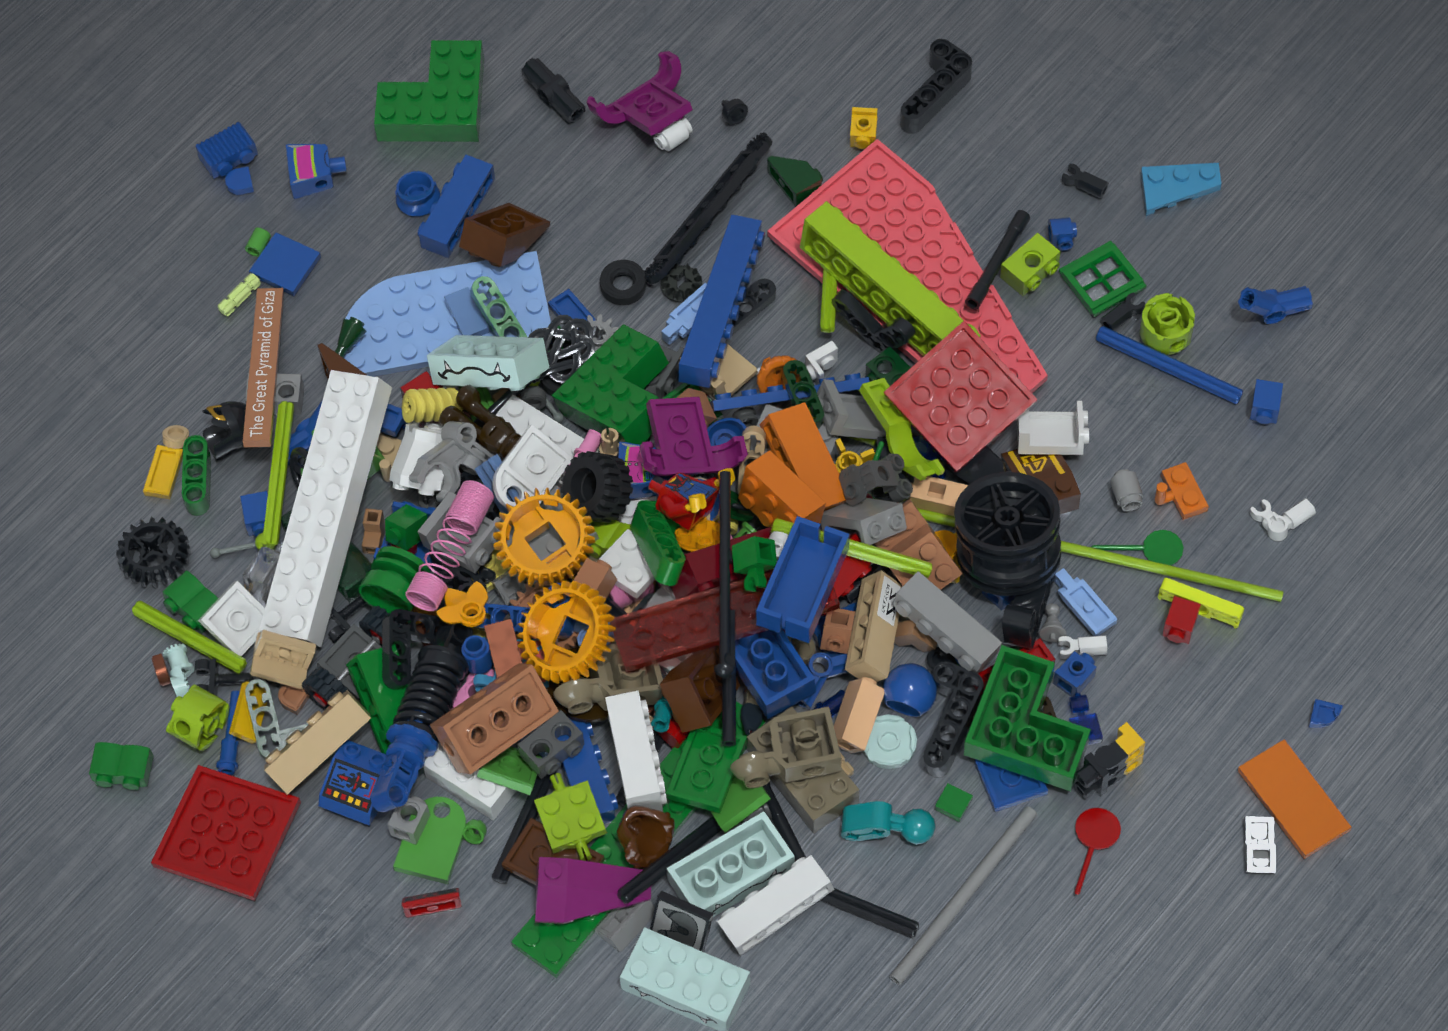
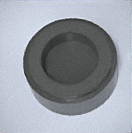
M530 387L520 393V399L537 410L546 406V392L543 389Z

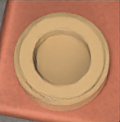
M180 425L169 426L162 432L163 444L173 449L183 448L184 441L189 437V430Z

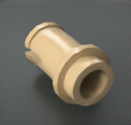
M609 428L608 435L606 429L602 431V443L599 446V453L619 455V435L617 430Z

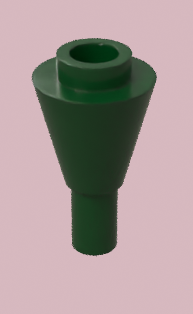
M350 317L349 320L343 319L337 342L338 346L335 350L341 357H344L346 352L367 332L363 328L365 324L354 317Z

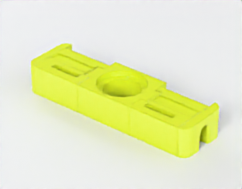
M1164 578L1160 586L1159 600L1164 599L1172 602L1174 596L1199 603L1201 604L1199 615L1203 617L1214 618L1230 624L1234 628H1238L1243 617V606L1175 580Z

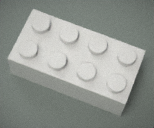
M639 691L605 697L627 808L643 806L663 812L662 805L667 804L666 791L660 771L659 757L654 743V734L650 724L646 700H640Z

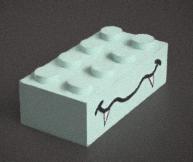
M456 335L427 354L433 385H444L445 388L472 385L475 388L488 387L489 390L510 388L511 391H519L524 389L530 381L538 379L540 374L549 369L543 338Z
M762 812L668 867L667 877L668 882L680 899L713 913V917L745 899L753 891H759L767 886L769 880L778 874L783 875L792 869L791 866L795 862V856L766 813Z
M645 927L620 976L622 990L718 1031L729 1030L751 984L749 971Z

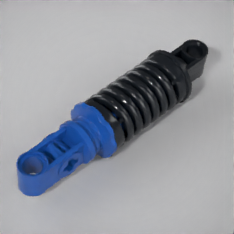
M448 623L437 630L432 645H427L420 649L418 662L405 689L404 696L396 712L397 714L393 719V724L386 733L387 740L391 744L388 746L386 761L381 767L380 776L371 794L372 805L377 811L387 812L405 805L412 786L418 777V771L424 766L425 757H431L437 751L439 740L430 724L448 713L453 707L454 700L458 694L457 691L461 687L460 682L463 681L469 671V666L463 657L461 649L464 641L473 635L472 627H466L461 623Z

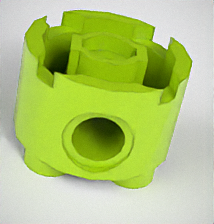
M1169 293L1156 295L1148 300L1141 318L1139 334L1142 342L1146 346L1166 355L1179 353L1191 343L1195 313L1192 305L1181 296L1179 298L1173 297V294Z
M194 684L183 697L178 696L173 701L171 711L174 713L166 727V732L188 745L203 751L209 748L218 736L214 734L216 729H223L229 715V704Z

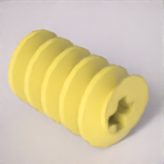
M455 388L409 389L403 396L401 406L404 421L411 423L414 420L420 423L423 420L431 422L433 419L435 422H439L442 411L449 406H455L462 411L463 409L456 402L458 391Z

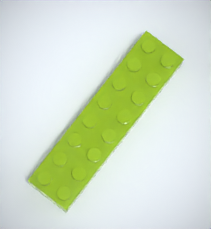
M826 201L804 219L800 248L885 323L898 317L910 322L916 333L908 343L923 356L964 321L959 317L955 309L945 305L934 291L928 290L922 285L917 276L906 271L896 258L890 257L883 251L879 243L868 238L861 228L845 218L837 207H833ZM968 324L972 328V330L979 337H981L977 329L973 325Z

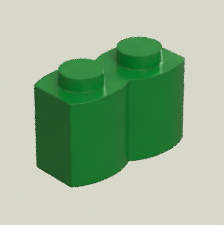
M186 570L162 591L164 596L163 604L172 614L177 612L183 617L182 622L193 630L196 629L202 634L207 629L198 620L216 602L218 597Z
M97 742L94 747L89 775L95 784L101 787L122 784L126 789L138 790L139 787L148 786L154 755L150 748L144 746Z

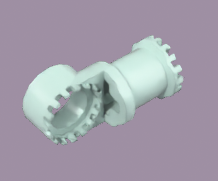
M174 644V647L171 645L170 648L167 647V650H164L163 657L165 660H168L171 668L170 680L177 697H183L190 688L186 679L194 672L195 668L192 663H189L187 658L186 645Z

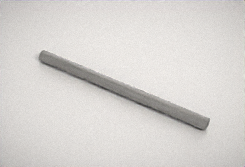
M1026 806L891 973L889 977L893 982L898 985L904 982L1037 816L1033 808Z

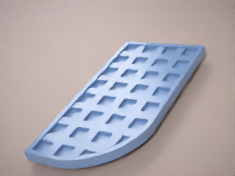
M537 251L523 253L516 261L503 267L493 266L488 260L395 276L376 284L355 302L345 318L349 320L350 317H354L365 324L363 328L367 332L346 352L343 358L367 374V376L372 377L429 367L427 354L454 336L462 335L445 302L444 296L466 287L470 289L473 282L482 276H487L495 282L527 336L538 328H547L551 320ZM479 284L477 292L486 295L488 300L484 305L487 306L496 297L493 296L490 299L487 295L489 287L487 285L483 287ZM492 306L490 308V314L493 318L500 319L504 316L501 307ZM489 326L490 332L481 336H495V334ZM512 328L505 329L504 337L518 336L517 332Z

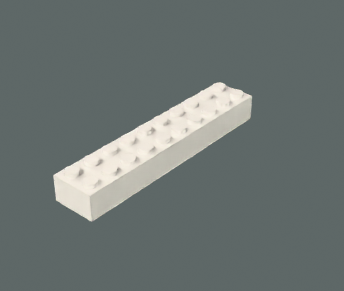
M335 370L330 372L259 628L260 632L266 630L316 644V647H322L392 390L390 385L378 377Z

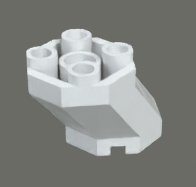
M417 422L406 424L404 437L391 468L389 480L393 482V488L409 490L410 487L418 489L419 494L433 496L434 492L442 490L444 474L437 465L428 470L423 483H414L409 480V475L413 472L418 458L443 441L441 437L442 426L440 424L426 423L424 428L419 427Z

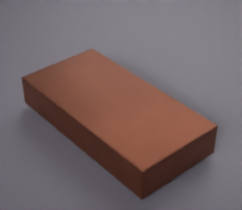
M508 619L485 625L484 628L498 678L518 663H523L519 647L517 646L518 643L512 620Z

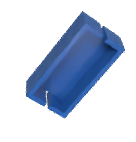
M797 516L757 607L756 625L778 633L785 629L786 636L810 643L848 553L850 534L826 526L824 529V543L819 542L821 524Z

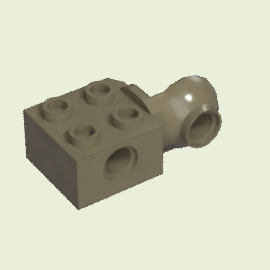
M653 640L606 645L611 649V652L603 651L602 656L606 661L601 662L597 660V671L590 668L591 679L580 677L577 680L571 679L569 682L557 687L553 692L556 701L568 708V712L571 714L589 711L593 707L592 703H598L607 711L605 697L639 691L640 700H646L647 705H655L662 698L660 683L663 678Z
M829 707L774 717L770 725L772 751L766 753L762 751L745 753L730 766L733 774L739 780L744 781L745 786L748 788H758L768 784L770 781L769 776L778 775L785 782L841 772V754Z

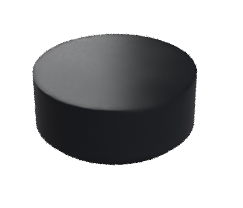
M936 647L935 650H931L927 655V669L933 674V669L940 662L946 661L954 664V656Z

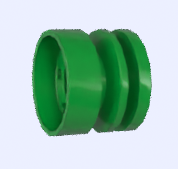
M393 546L380 548L376 559L372 562V570L366 573L359 586L361 597L370 606H380L387 613L395 609L412 611L415 605L407 599L405 594L415 573L419 572V566L424 564V562L414 554ZM427 565L421 568V572L431 573Z

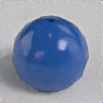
M914 663L901 664L888 673V678L883 681L882 688L884 689L883 698L885 704L901 714L920 717L928 712L936 701L937 687L932 674L921 665Z

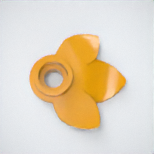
M478 581L471 585L467 593L448 588L445 594L446 606L437 610L436 613L443 622L449 624L461 623L466 627H476L482 624L486 618L484 606L488 601L487 591Z

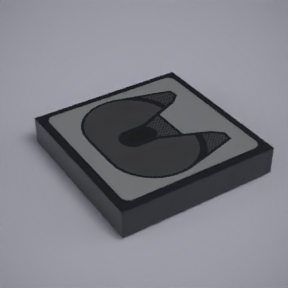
M661 891L657 896L650 930L704 952L714 914Z

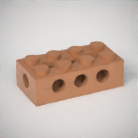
M518 663L430 724V727L456 771L471 775L549 720L559 710L533 665Z

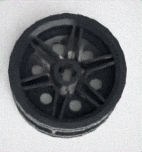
M1000 472L977 479L960 493L954 510L957 534V561L959 569L963 573L962 575L970 584L986 593L998 596H1016L1035 591L1053 578L1061 563L1062 553L1059 534L1061 521L1058 498L1047 484L1031 475L1019 472Z

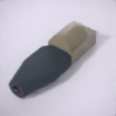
M746 687L741 720L745 733L750 735L761 725L763 711Z

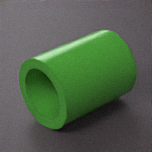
M255 228L245 247L246 252L252 256L259 257L267 246L271 234L263 228Z

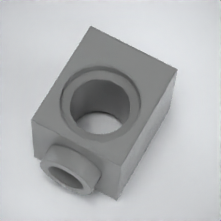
M411 796L405 805L395 808L387 824L390 835L417 845L430 817L426 802L418 797ZM409 814L416 815V818L412 821L404 820Z

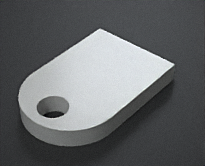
M533 425L528 426L495 471L493 491L497 500L505 508L507 503L513 507L516 505L515 502L507 498L506 492L509 487L515 488L518 491L521 501L525 499L524 491L532 497L534 496L535 488L538 489L540 495H544L546 487L549 488V491L564 473L566 466L571 463L572 457Z

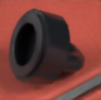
M741 99L723 100L721 102L723 106L722 116L729 124H739L746 118L748 107Z

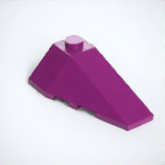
M539 857L536 877L535 923L565 924L585 916L591 917L611 909H620L650 901L651 886L631 902L625 904L617 896L619 888L643 870L570 858Z

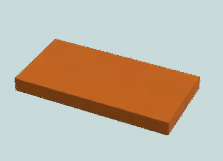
M1285 739L1238 767L1237 771L1270 815L1274 817L1276 823L1304 859L1351 831L1352 827Z

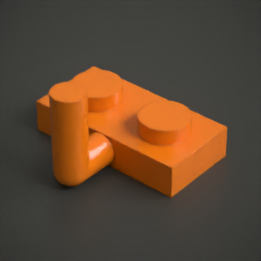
M1186 462L1161 471L1163 482L1157 484L1154 499L1157 505L1174 501L1183 520L1208 511L1209 506Z

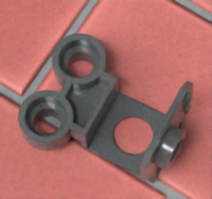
M889 454L881 460H869L860 466L852 464L840 472L839 480L847 504L851 506L859 504L866 499L867 492L876 487H882L883 492L889 493L891 499L897 503L908 499L913 492L912 484L907 479H900L898 475L904 468L903 458L898 454Z

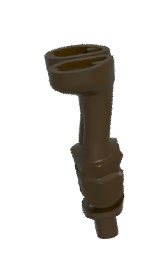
M472 385L463 386L456 396L458 406L478 418L485 425L481 428L455 406L446 407L442 411L439 418L440 425L443 427L449 421L472 424L476 429V440L482 447H486L487 451L500 454L505 458L521 435L516 433L510 422H505L503 417L496 416L481 404L480 394Z

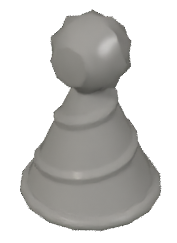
M1051 603L1045 608L1048 618L1040 629L1039 636L1046 642H1058L1059 637L1066 636V630L1062 627L1057 617L1060 613V607L1057 604Z

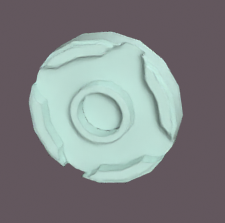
M890 714L877 716L866 749L863 751L864 756L870 763L879 768L895 769L902 767L915 754L917 745L915 729L900 716Z

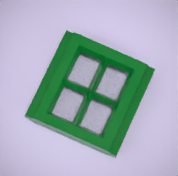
M1112 241L1103 244L1059 269L1063 280L1094 317L1126 300L1130 293L1134 292L1137 294L1146 289L1147 286L1142 277Z

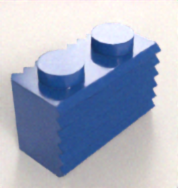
M240 122L232 124L231 127L224 129L222 132L219 131L218 134L210 136L209 139L196 145L198 157L213 179L218 176H226L234 167L242 163L247 164L258 155L255 142Z

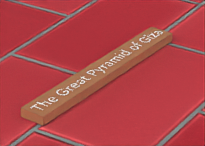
M283 288L257 289L243 433L244 447H271L284 302Z

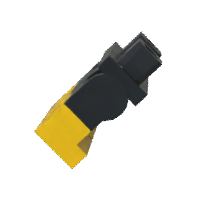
M1127 722L1118 728L1117 739L1109 746L1106 745L1098 748L1095 755L1090 752L1084 757L1083 767L1076 772L1078 781L1074 785L1075 789L1084 799L1094 792H1097L1101 797L1107 792V788L1113 786L1142 764L1145 741Z

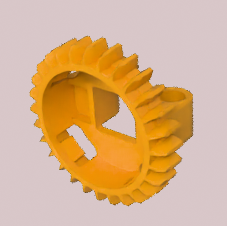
M547 487L544 495H540L538 489L535 488L534 496L532 497L526 491H524L525 499L522 501L515 496L516 505L513 507L508 503L506 504L509 513H499L500 518L504 522H495L496 529L500 531L493 533V538L499 540L493 544L494 549L501 550L496 553V557L498 560L505 559L501 563L502 568L506 569L511 566L508 571L509 576L512 577L518 573L517 580L519 583L528 578L529 587L534 584V581H538L539 587L543 588L544 581H548L551 586L552 583H555L554 580L557 583H562L563 580L574 579V575L582 567L580 562L584 563L588 558L585 553L592 554L594 552L593 548L588 544L596 542L595 537L589 535L594 533L595 529L593 526H588L592 522V518L590 515L584 516L587 513L585 506L578 509L580 505L578 499L570 503L571 496L569 493L561 498L560 490L557 489L553 496L550 495L549 488ZM543 500L544 505H551L558 507V503L562 504L563 510L555 511L543 509L540 507L539 501ZM550 523L565 545L541 561L528 542L548 530ZM511 524L514 526L512 543L508 547L506 540H509Z
M564 580L561 585L552 583V591L543 587L544 595L534 594L537 601L534 604L528 602L529 612L521 613L526 619L524 623H518V626L523 628V632L518 633L517 637L523 639V642L517 646L525 650L520 656L528 660L526 664L533 665L538 676L547 681L551 679L556 684H559L560 681L566 683L571 679H580V674L588 678L589 668L598 670L597 660L601 662L606 661L602 656L603 651L611 652V649L606 646L607 642L614 641V638L608 636L609 632L616 630V627L608 624L615 619L613 615L607 614L611 610V606L604 604L606 598L598 595V590L591 588V586L585 583L581 584L577 581L570 583ZM562 594L571 597L568 602L556 608H551L546 604L547 602L553 604L558 600L564 599ZM566 617L589 626L577 653L555 645ZM531 638L540 640L545 656L544 660L535 656L539 654L536 641L531 640Z

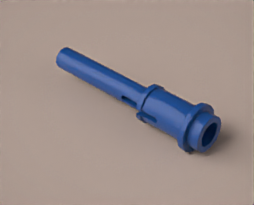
M237 690L231 691L226 735L221 740L220 759L216 763L218 771L228 775H234L239 766L236 762L239 741H236L235 736L229 734L240 692Z

